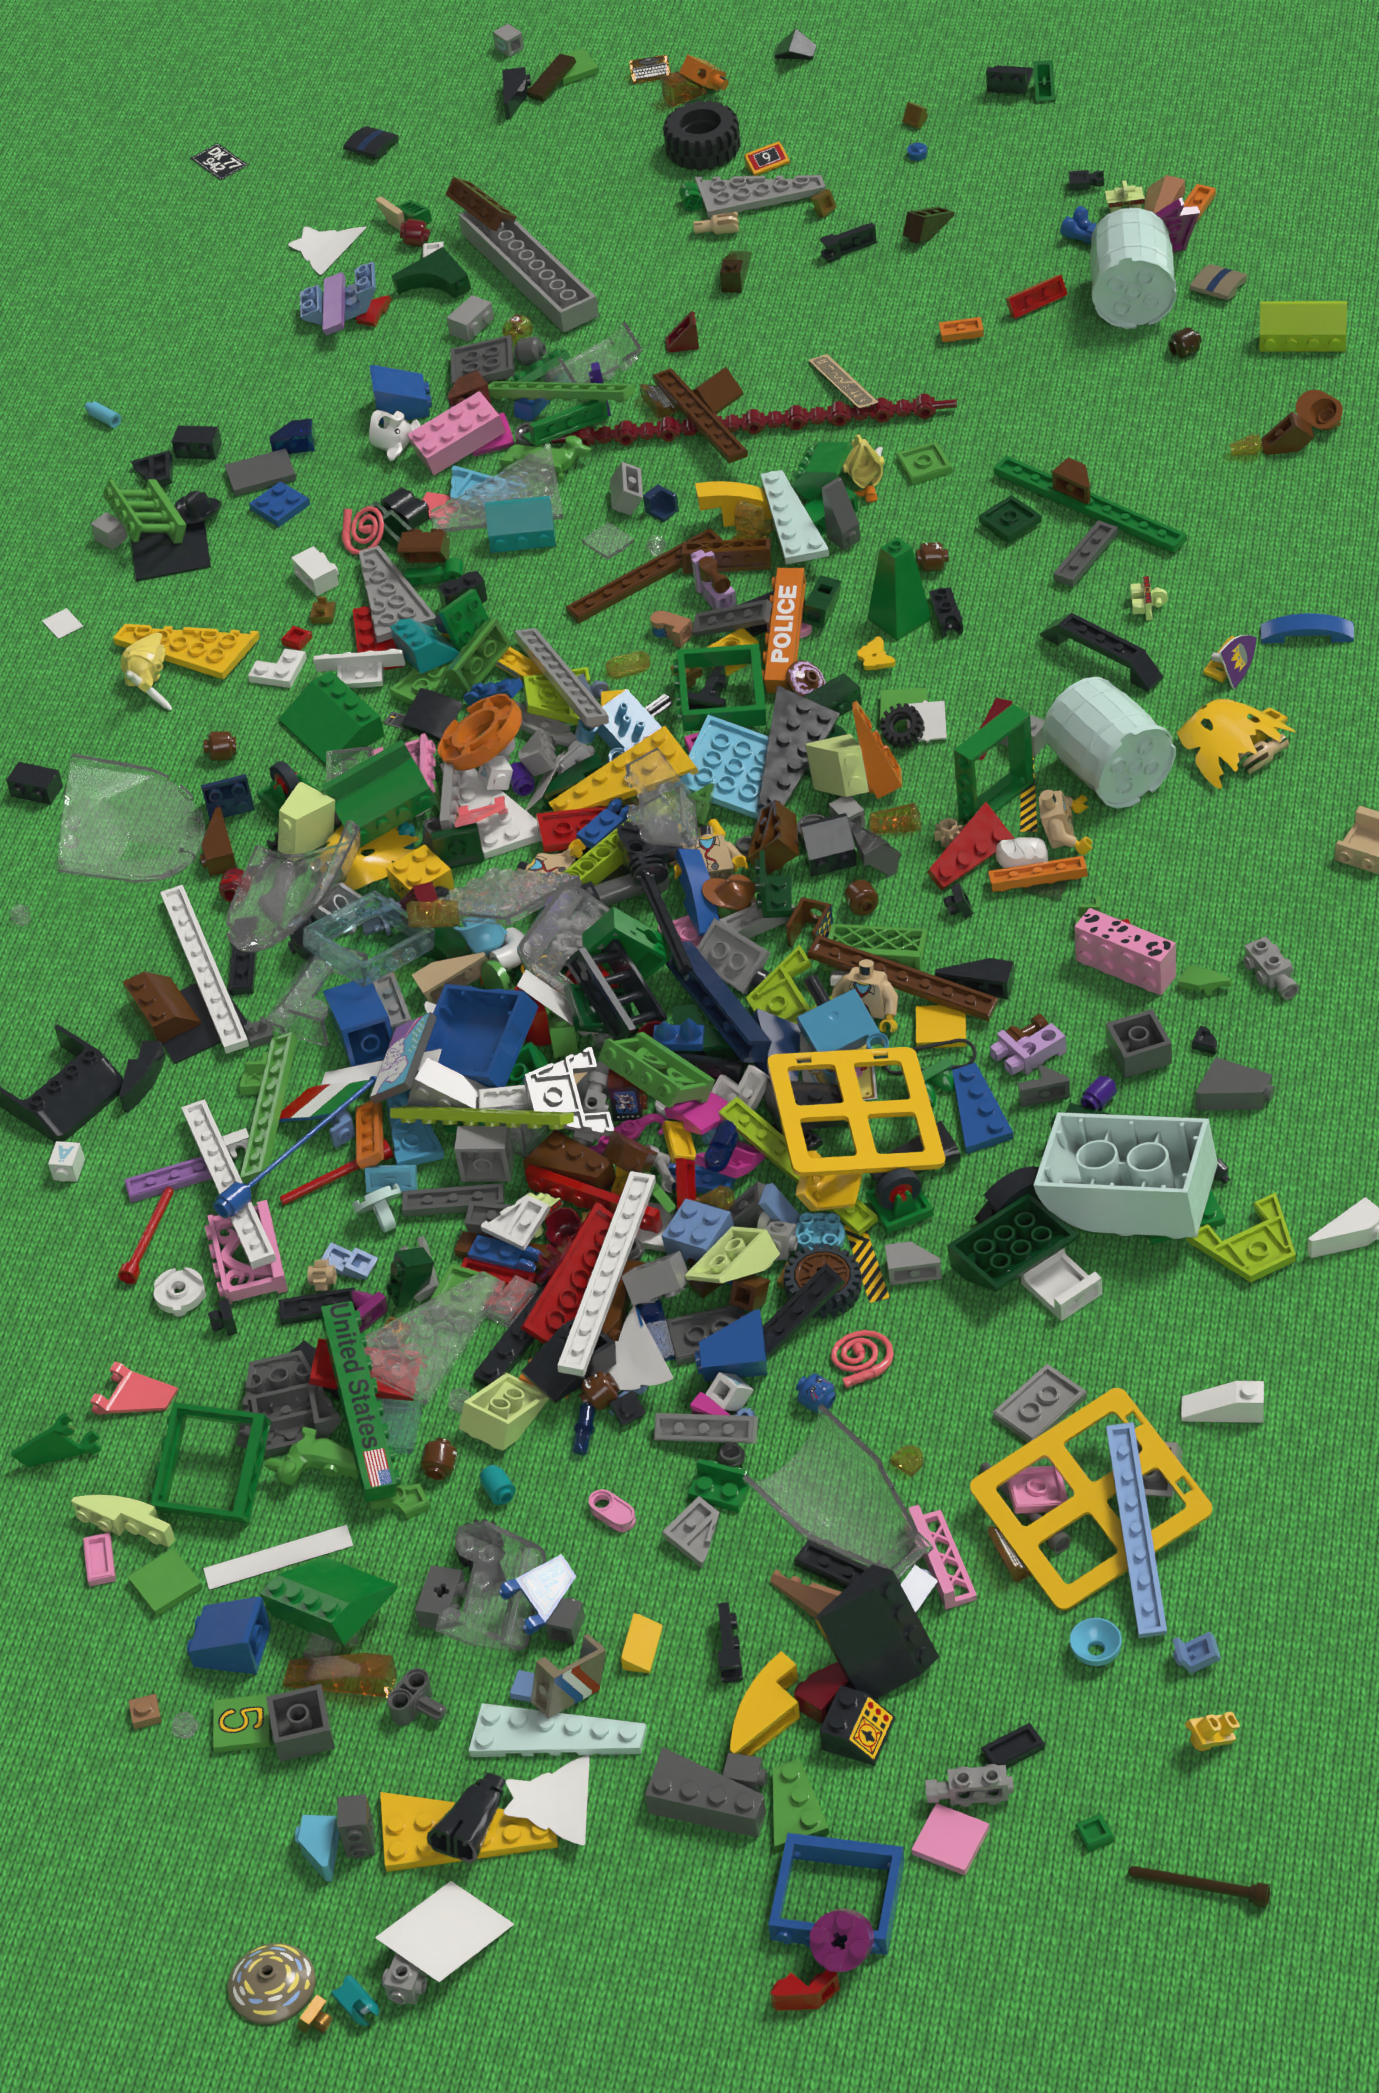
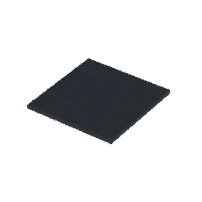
M205 522L186 524L182 543H173L167 533L141 532L138 542H133L131 539L136 581L211 568Z
M197 983L180 990V992L201 1021V1024L162 1043L175 1064L221 1043ZM230 997L245 1032L244 1025H247V1020Z

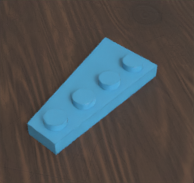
M411 1089L386 1099L396 1165H418L444 1159V1150L430 1124H422L421 1119H416L414 1123H401L400 1118H391L390 1108L407 1105Z

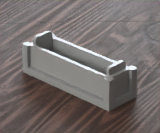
M757 904L719 919V921L749 939L788 922L790 917L763 918L762 908L758 909ZM792 904V914H793V912H794V910H795V907H794L793 904Z

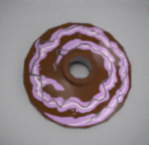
M804 660L795 661L789 666L786 672V680L793 693L813 702H817L824 697L826 680L818 667Z

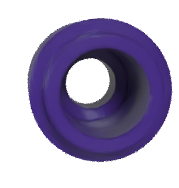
M522 762L511 764L513 773L510 785L513 791L520 796L529 795L534 790L535 784L531 773Z
M1098 1076L1082 1093V1098L1080 1099L1082 1106L1099 1111L1102 1110L1117 1094L1115 1082L1107 1076Z

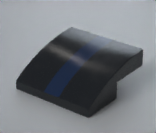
M365 126L350 136L343 145V149L378 158L387 154V146L398 143L399 135Z

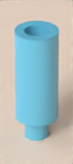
M87 402L85 404L88 415L112 428H116L120 424V414L98 402Z

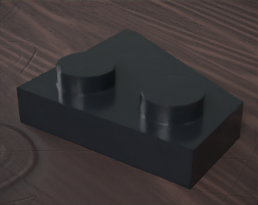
M170 450L131 461L134 470L146 482L148 479H156L161 487L173 483V460Z

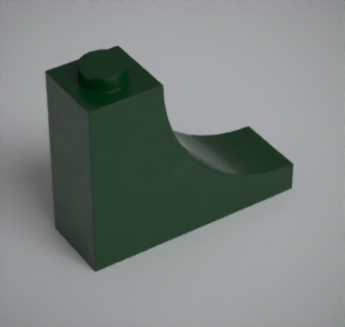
M444 247L439 248L391 276L394 288L398 294L411 289L427 287L440 289L456 298L471 289L468 274Z
M454 913L386 938L393 960L418 956L442 961L472 955L473 953L467 941L454 929L456 926L460 927Z
M697 1004L672 1006L673 1025H682L689 1018L697 1025H704L705 1030L703 1051L675 1052L741 1060L719 1031L709 1026L701 1018Z

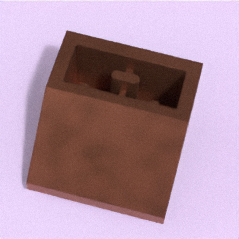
M478 370L458 377L447 396L449 408L454 407L479 391L491 404L488 384Z

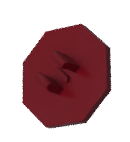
M570 1236L560 1241L556 1247L546 1244V1250L551 1252L547 1258L538 1254V1260L543 1265L537 1274V1282L541 1284L549 1278L563 1261L572 1245Z

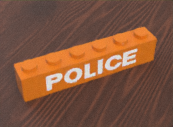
M777 568L776 577L772 578L774 595L770 596V602L772 603V614H770L768 623L770 632H766L765 644L768 646V651L763 653V664L766 665V668L762 670L766 693H776L777 685L791 691L786 680V672L789 666L798 659L806 588L804 568Z

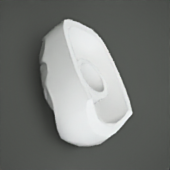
M1020 837L1013 840H1002L997 844L995 850L996 859L1003 868L1048 861L1045 842L1039 838Z

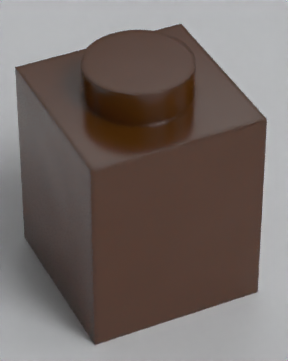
M755 1274L734 1279L729 1304L751 1312L766 1303L770 1280Z

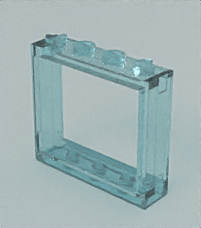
M374 890L304 927L303 947L360 986L365 987L434 949L435 929ZM375 916L380 917L409 936V938L365 962L332 940Z

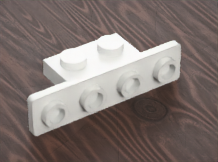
M389 649L387 651L345 652L333 655L322 654L313 656V662L317 672L337 671V677L349 688L383 686V667L404 666L405 658L402 650Z

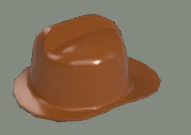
M1317 389L1304 392L1296 402L1297 415L1313 427L1328 431L1336 426H1341L1342 404L1327 393Z
M735 874L728 879L712 878L703 883V896L713 905L741 911L756 904L755 883L743 875Z

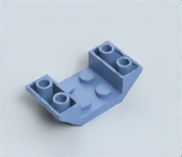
M373 262L356 268L355 284L345 288L344 321L366 313L376 290L375 264ZM319 285L308 287L300 292V316L304 321L323 325L324 293Z

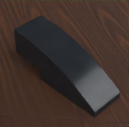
M142 1041L138 1059H128L119 1095L124 1112H130L139 1104L155 1084L166 1059L161 1041Z

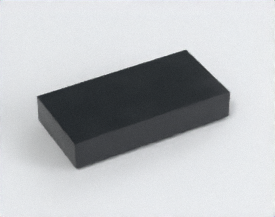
M1028 1723L980 1749L982 1756L988 1764L1006 1765L1007 1769L1044 1750L1045 1743L1031 1723Z

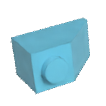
M302 1815L301 1826L296 1827L295 1842L300 1845L303 1856L326 1881H332L340 1839L337 1817Z

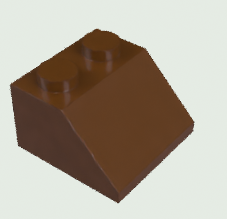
M410 529L409 532H402L397 552L405 563H445L449 559L450 537L442 529H431V532Z

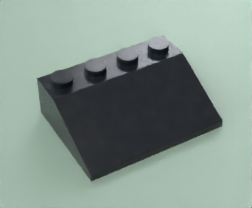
M872 1564L814 1617L851 1687L869 1694L875 1700L920 1676L939 1658L894 1571Z

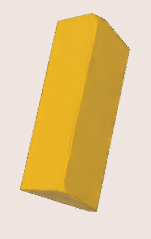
M633 1614L621 1656L623 1670L650 1674L663 1625L640 1614Z

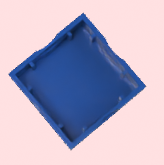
M445 984L433 1011L437 1018L425 1052L442 1049L438 1061L439 1064L488 1088L505 1087L534 1019L538 1005L524 991L505 989L483 990L473 986Z

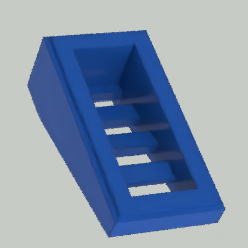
M520 398L514 402V416L532 421L550 401H546L545 398H538L536 400Z

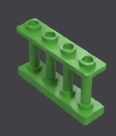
M148 479L144 490L119 489L114 480H108L107 487L104 488L103 492L104 499L108 502L133 542L139 541L141 532L167 533L173 543H182L186 523L156 479ZM125 498H144L145 501H127ZM133 510H152V512H134ZM141 521H159L161 524H142Z

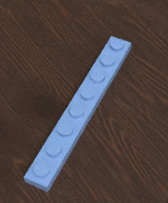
M1134 1422L1106 1426L1138 1635L1139 1638L1167 1635Z

